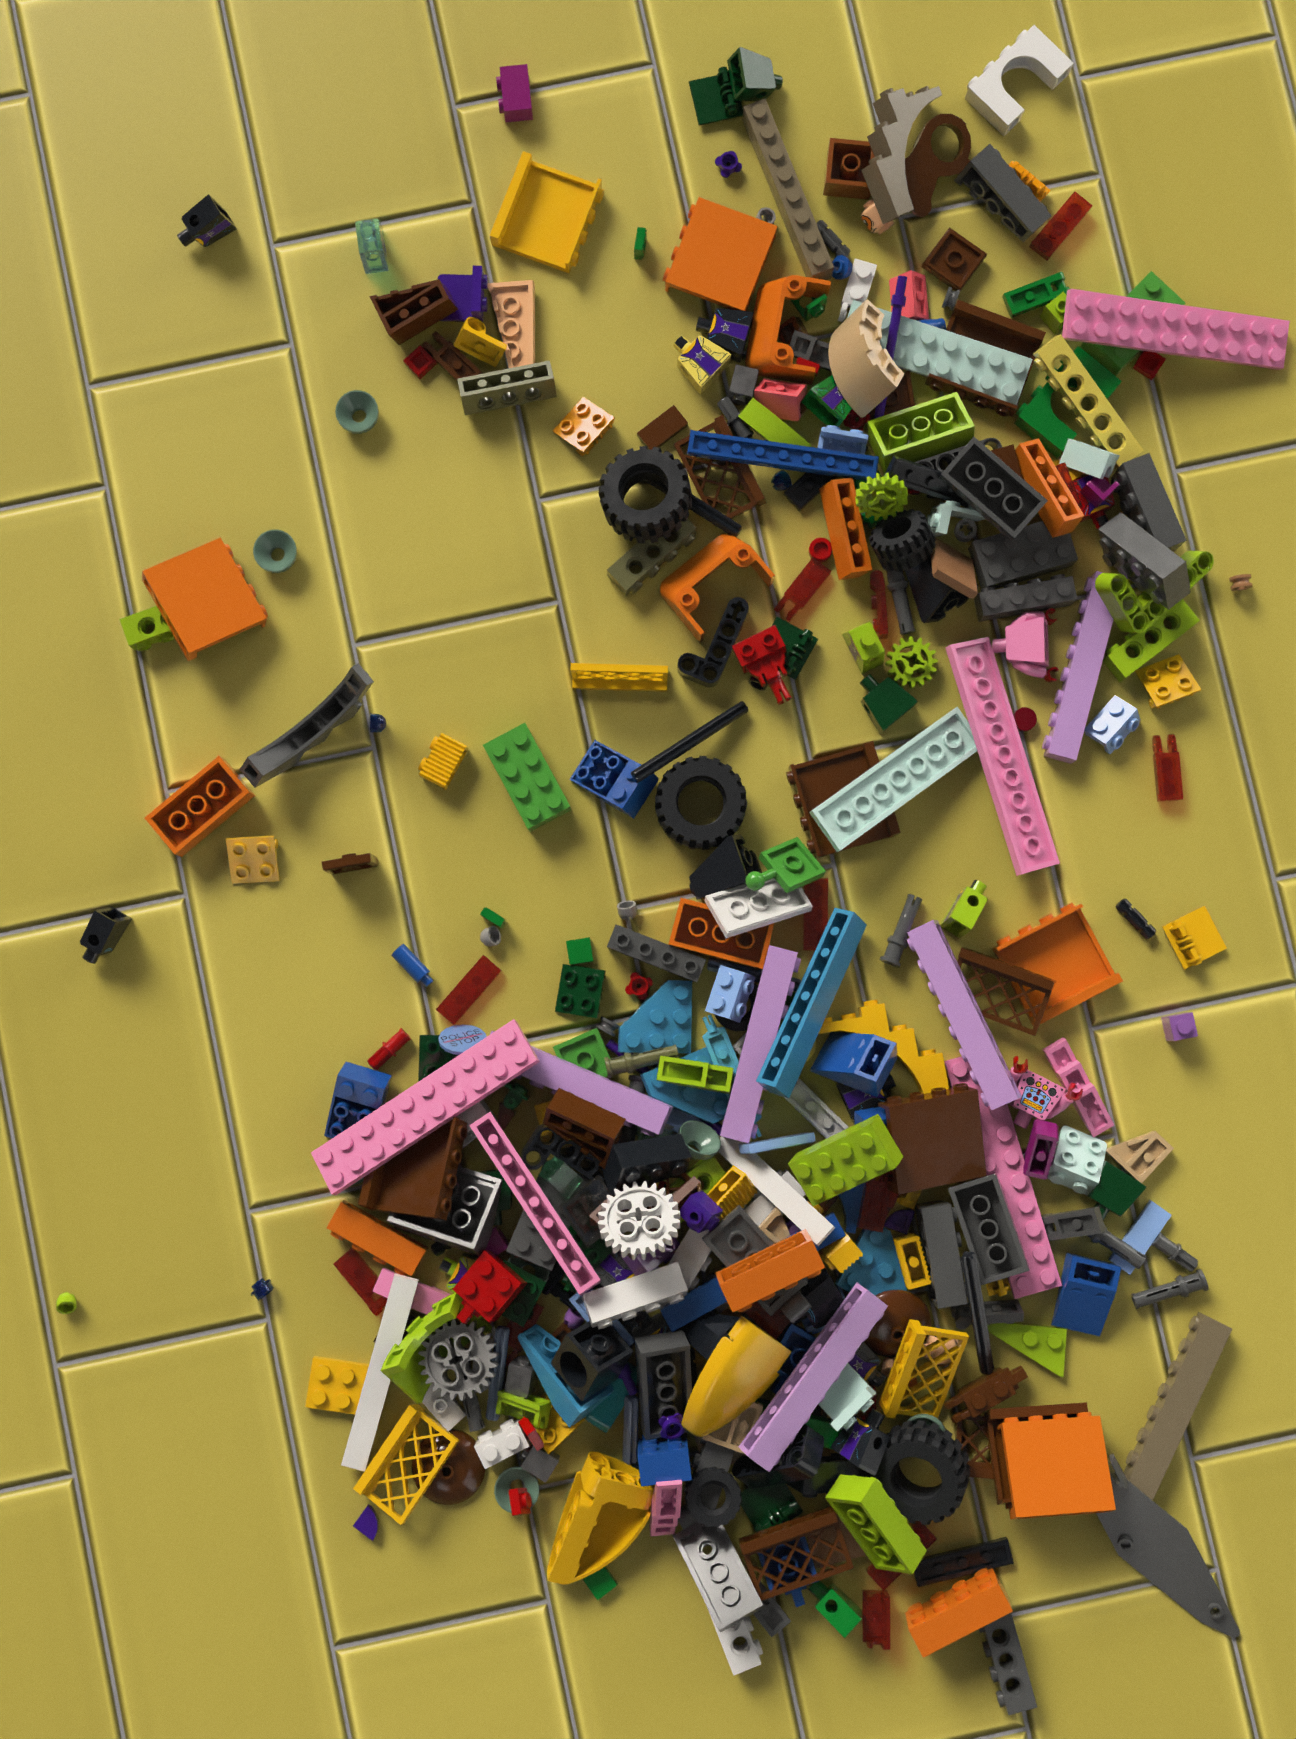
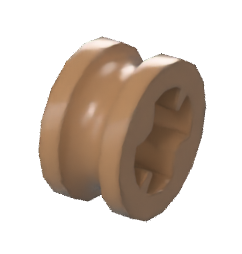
M1251 574L1230 577L1229 581L1233 583L1230 587L1231 591L1252 588L1253 585L1249 582Z

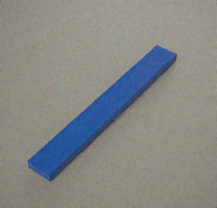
M690 430L687 456L853 478L867 481L868 476L872 479L876 478L879 461L878 456Z
M833 1212L826 1215L825 1218L835 1229L819 1246L814 1243L817 1251L846 1235ZM717 1277L688 1292L686 1296H683L684 1300L675 1304L668 1303L661 1307L660 1311L673 1332L722 1305L727 1300L720 1288Z

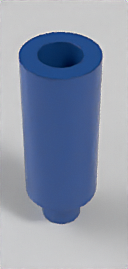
M405 944L399 946L392 953L391 956L417 983L422 982L428 987L434 981L428 975L430 970Z

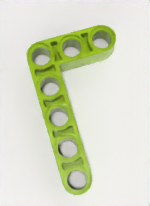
M1190 550L1181 556L1187 564L1190 589L1212 569L1214 558L1210 552ZM1101 573L1096 578L1095 588L1116 625L1123 632L1143 633L1168 611L1163 605L1156 604L1145 591L1137 597L1123 574Z

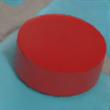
M822 537L814 539L808 550L810 558L818 563L827 561L832 554L831 542Z

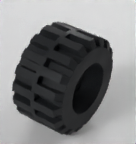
M914 509L897 512L895 517L890 515L887 520L882 519L875 526L876 528L872 530L869 538L881 566L890 572L906 571L918 566L932 554V549L936 546L935 536L925 515Z

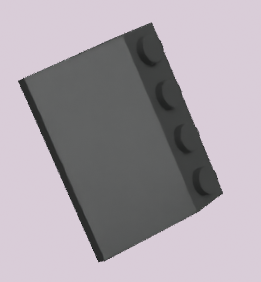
M458 1166L456 1174L457 1183L453 1189L451 1210L447 1215V1220L390 1213L387 1221L396 1229L480 1256L486 1250L492 1235L503 1180Z

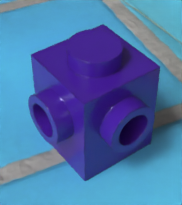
M703 1190L691 1194L679 1210L680 1216L686 1221L687 1226L698 1234L706 1230H713L720 1222L718 1217L723 1212Z

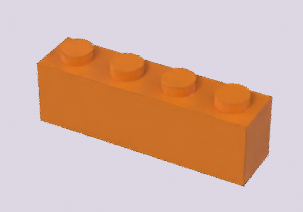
M1039 438L1019 443L1015 452L1022 479L1048 500L1038 513L1052 538L1072 533L1083 519L1084 514Z
M853 478L831 480L819 490L838 579L860 578L872 571V565L859 507H856Z
M346 1200L339 1204L327 1226V1229L331 1230L330 1234L336 1239L343 1241L345 1238L352 1242L351 1246L362 1253L365 1250L374 1255L372 1258L383 1265L386 1262L395 1267L394 1271L404 1276H412L416 1272L429 1248Z

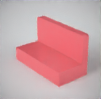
M912 270L898 275L907 277L904 294L906 296L905 307L902 308L901 316L913 320L929 319L925 275ZM898 276L889 280L891 300L892 295L895 294Z
M763 378L754 390V398L780 419L800 420V402L807 394V385Z

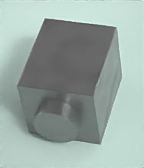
M740 365L735 366L729 390V398L733 403L746 405L753 398L759 370Z
M518 1356L509 1363L504 1392L528 1398L536 1391L538 1376L527 1356Z
M532 1445L524 1449L520 1456L523 1459L521 1468L546 1483L558 1464L560 1455L554 1451L548 1454L544 1448L537 1452Z

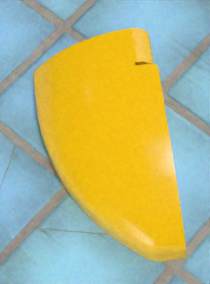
M742 1315L728 1333L730 1339L722 1337L715 1347L689 1397L681 1425L689 1433L697 1437L706 1436L722 1428L749 1408L779 1376L777 1372L791 1354L788 1348Z
M595 1451L590 1452L582 1471H578L575 1475L562 1512L547 1566L548 1581L562 1585L571 1584L601 1570L621 1555L637 1538L650 1518V1507L655 1485L641 1487L639 1470L609 1455Z

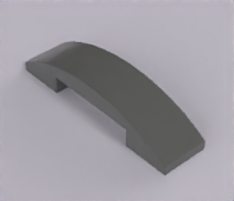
M795 330L789 345L793 349L794 357H801L820 365V368L831 371L828 356L829 343Z

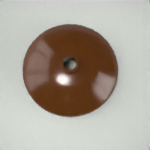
M888 1290L875 1295L888 1307L884 1311L883 1317L871 1329L868 1338L864 1342L878 1355L896 1357L910 1319L918 1320L921 1326L931 1327V1316L926 1304L915 1294L904 1290Z
M451 1429L449 1432L460 1441L424 1493L426 1498L438 1504L454 1505L464 1502L476 1493L484 1479L486 1469L474 1448L476 1440L466 1432L457 1429ZM437 1436V1452L445 1451L450 1441L444 1436ZM430 1438L423 1439L420 1443L421 1455L432 1453ZM433 1456L422 1458L423 1473L431 1472L434 1468ZM413 1459L412 1475L418 1474L417 1460ZM449 1467L451 1474H444L442 1469ZM419 1477L413 1478L417 1488L420 1489Z

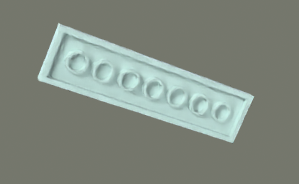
M853 300L847 318L862 302ZM878 308L884 314L880 344L882 349H886L892 312ZM904 316L900 318L893 359L895 364L901 369L928 377L929 373L1014 405L1018 403L1033 360Z
M957 706L810 811V815L836 852L841 851L977 752L969 722Z

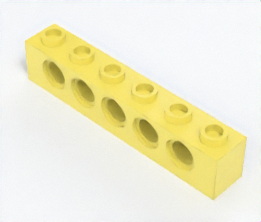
M1061 334L1052 338L1033 353L1036 358L1034 360L1035 365L1041 372L1045 371L1049 376L1048 383L1053 390H1059L1063 398L1061 400L1068 410L1072 409L1077 415L1075 418L1077 424L1083 430L1087 429L1091 435L1089 440L1093 446L1120 455L1114 468H1119L1122 463L1132 460L1144 451ZM1057 358L1061 359L1064 364L1061 372H1057L1054 369V361ZM1070 378H1074L1077 381L1075 391L1069 390L1067 386ZM1085 397L1091 401V406L1087 411L1081 406V402ZM1099 416L1105 421L1104 427L1100 430L1095 426V420ZM1113 435L1118 439V445L1114 449L1109 446V439Z

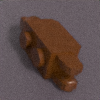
M1018 1366L1011 1371L1008 1367L1004 1369L1000 1367L994 1368L992 1374H984L957 1390L959 1394L948 1399L943 1404L945 1409H952L964 1402L966 1408L953 1414L951 1417L952 1422L958 1423L969 1416L974 1418L1017 1394L1015 1390L1019 1388L1018 1383L1028 1377L1024 1368Z

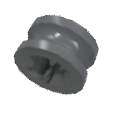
M949 287L942 308L949 307L950 311H953L960 290L953 291L952 287Z
M601 1016V1023L597 1024L596 1027L615 1037V1030L619 1029L620 1026Z

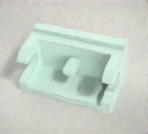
M1068 439L1059 464L1103 479L1104 477H1110L1120 455L1078 440Z

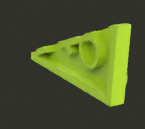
M992 1323L987 1325L989 1333L1056 1375L1064 1376L1067 1329L1023 1323Z

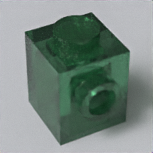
M555 1156L545 1163L539 1174L548 1185L566 1199H569L584 1181L564 1161Z

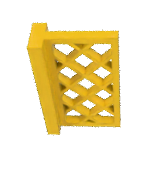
M571 663L572 689L667 692L668 666Z
M909 1320L879 1401L887 1418L895 1419L897 1414L908 1416L929 1414L938 1419L969 1338L966 1332L921 1326L918 1320ZM926 1335L938 1338V1340L925 1347L924 1345ZM952 1339L959 1340L958 1344L949 1350L946 1348L945 1343ZM942 1346L945 1352L933 1359L930 1352ZM927 1354L930 1361L917 1367V1359ZM950 1358V1365L940 1371L937 1364ZM935 1367L937 1373L924 1379L922 1373ZM919 1375L922 1382L909 1388V1381ZM942 1379V1386L932 1391L929 1385ZM927 1388L929 1394L917 1400L914 1394ZM910 1396L913 1398L914 1402L906 1407L900 1406L901 1402ZM934 1399L933 1410L922 1409V1405Z
M419 1404L407 1407L353 1488L360 1495L364 1494L400 1525H404L460 1441L424 1412L425 1409ZM423 1419L429 1424L430 1435L419 1437L417 1426ZM437 1436H444L450 1441L445 1451L437 1452ZM430 1438L432 1453L421 1455L419 1440ZM414 1441L416 1456L405 1458L404 1445L406 1442ZM433 1456L434 1468L431 1472L423 1473L422 1458ZM416 1459L418 1474L407 1476L405 1461ZM394 1462H400L402 1477L391 1479L390 1466ZM419 1477L420 1489L417 1493L409 1494L407 1479ZM402 1480L404 1495L393 1497L391 1482ZM386 1483L388 1498L380 1499L373 1493L378 1484ZM405 1498L406 1510L402 1516L394 1509L393 1500Z

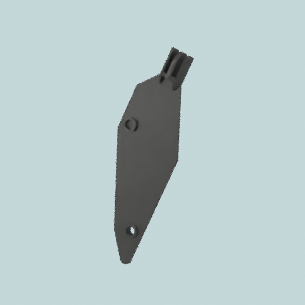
M1109 1454L1110 1462L1108 1460L1116 1510L1096 1514L1117 1554L1201 1623L1230 1637H1238L1240 1629L1188 1529L1128 1481L1114 1454Z

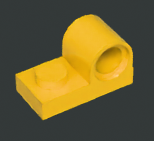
M468 317L456 337L454 347L496 367L506 350L507 344L485 334L486 326L482 321L474 317Z

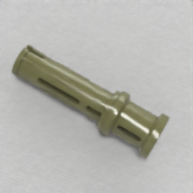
M675 1044L633 1055L626 1052L624 1056L611 1059L604 1057L608 1078L610 1079L613 1075L626 1072L632 1074V1072H635L634 1069L659 1064L660 1056L679 1058L677 1046Z

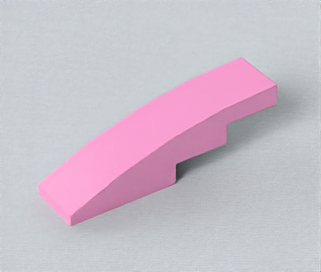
M1062 1037L1043 1048L1042 1050L1062 1087L1066 1088L1065 1092L1068 1091L1071 1083H1076L1075 1088L1072 1090L1073 1092L1077 1093L1083 1089L1081 1099L1073 1101L1072 1104L1090 1134L1095 1137L1114 1126L1095 1086L1090 1083L1067 1040Z
M382 1268L373 1292L388 1298L395 1272ZM418 1281L411 1308L427 1315L433 1310V1304L451 1294Z
M682 1480L656 1482L650 1511V1536L675 1534V1526H678V1518H680Z

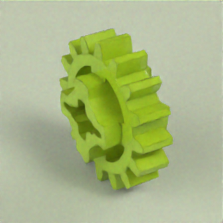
M887 472L884 477H880V474L876 473V478L872 479L868 476L867 483H859L860 489H856V507H859L860 514L865 512L866 518L873 515L875 521L883 516L884 520H887V515L891 514L895 517L896 511L903 512V505L908 503L907 487H905L903 480L898 481L897 475L889 478V473Z
M912 636L908 638L907 642L901 638L899 640L900 646L893 644L891 648L894 652H888L886 655L891 659L885 663V666L891 667L887 674H894L895 678L893 681L895 682L898 680L902 681V688L907 683L910 689H913L916 683L922 687L924 685L923 679L929 682L932 679L929 673L935 674L937 671L935 667H932V665L938 663V659H932L936 651L928 650L929 642L925 645L921 644L922 638H919L917 642H914ZM912 648L910 652L900 653L903 649ZM921 652L924 654L926 660H923L920 654ZM910 658L914 659L915 665L913 667L909 666ZM897 665H900L903 673L898 670ZM916 672H923L922 675L911 678L912 674Z

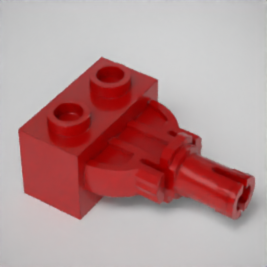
M775 625L732 645L734 654L744 674L748 672L751 676L758 679L762 687L766 686L763 679L764 676L778 705L784 703L780 692H782L786 702L792 699L778 671L780 669L783 677L788 674L784 667L785 654L787 653L786 646Z

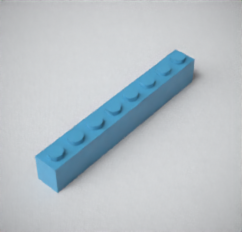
M834 908L757 1077L756 1082L770 1093L790 1098L867 926L855 912Z

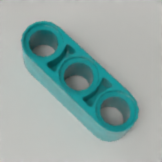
M627 1362L632 1371L631 1377L637 1386L636 1366ZM619 1378L610 1384L614 1392L585 1418L586 1421L605 1433L608 1432L623 1409L625 1396L629 1395L622 1379Z

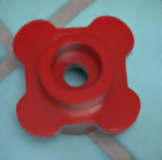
M851 409L844 419V425L851 429L863 431V427L871 420V416L868 413L865 417H860Z
M634 972L630 975L631 981L625 987V991L629 995L634 994L640 1000H644L648 996L647 991L652 986L653 981L650 977L644 978L638 972Z

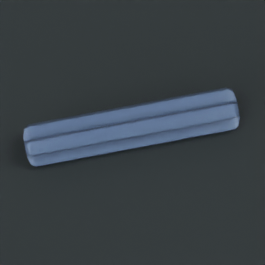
M627 1395L624 1399L623 1461L628 1465L637 1462L639 1398L636 1395Z

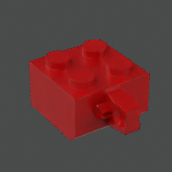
M484 1250L453 1288L463 1299L461 1304L464 1306L456 1318L463 1324H467L474 1315L477 1318L482 1316L489 1323L495 1322L522 1291L527 1282L492 1251Z

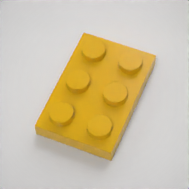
M314 1356L305 1407L355 1415L369 1364Z

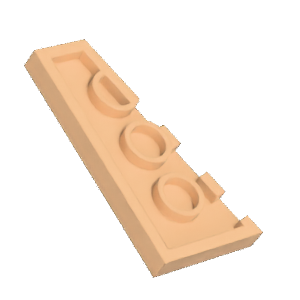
M534 281L488 283L503 343L507 344L505 354L509 368L534 364Z

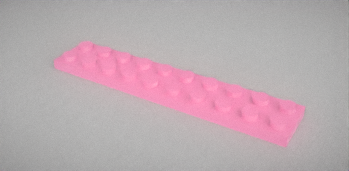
M1069 289L1066 296L1062 336L1065 340L1280 370L1284 369L1290 321Z
M989 637L947 646L946 652L1016 876L1060 864Z
M513 1019L311 1152L331 1194L336 1196L452 1120L453 1117L460 1115L539 1063L538 1057L518 1022Z
M962 1056L944 1061L951 1088H953L954 1084L966 1083L968 1087L978 1089L986 1175L998 1174L1030 1266V1270L1007 1277L1013 1298L1017 1299L1062 1286L1030 1177L1023 1174L1025 1161L1008 1104L991 1111L990 1106L986 1107L981 1099L980 1094L983 1092L980 1085L975 1084L971 1078L970 1071L972 1068L969 1062H965Z

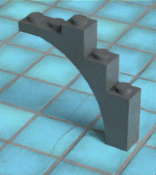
M359 663L352 666L342 682L323 702L285 734L256 753L248 756L240 771L256 788L297 765L303 754L324 742L333 728L355 716L362 706L360 701L374 681Z

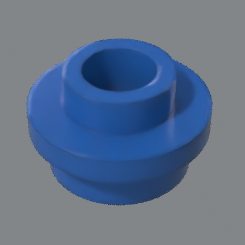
M843 255L837 256L832 261L834 266L832 277L842 280L850 276L853 266L848 257Z

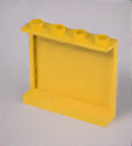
M523 151L491 230V245L570 273L572 266L576 267L578 263L580 245L584 246L588 237L587 227L589 224L592 225L595 220L596 210L594 209L596 204L601 203L605 190L602 189V179L598 178L595 184L532 161V154Z

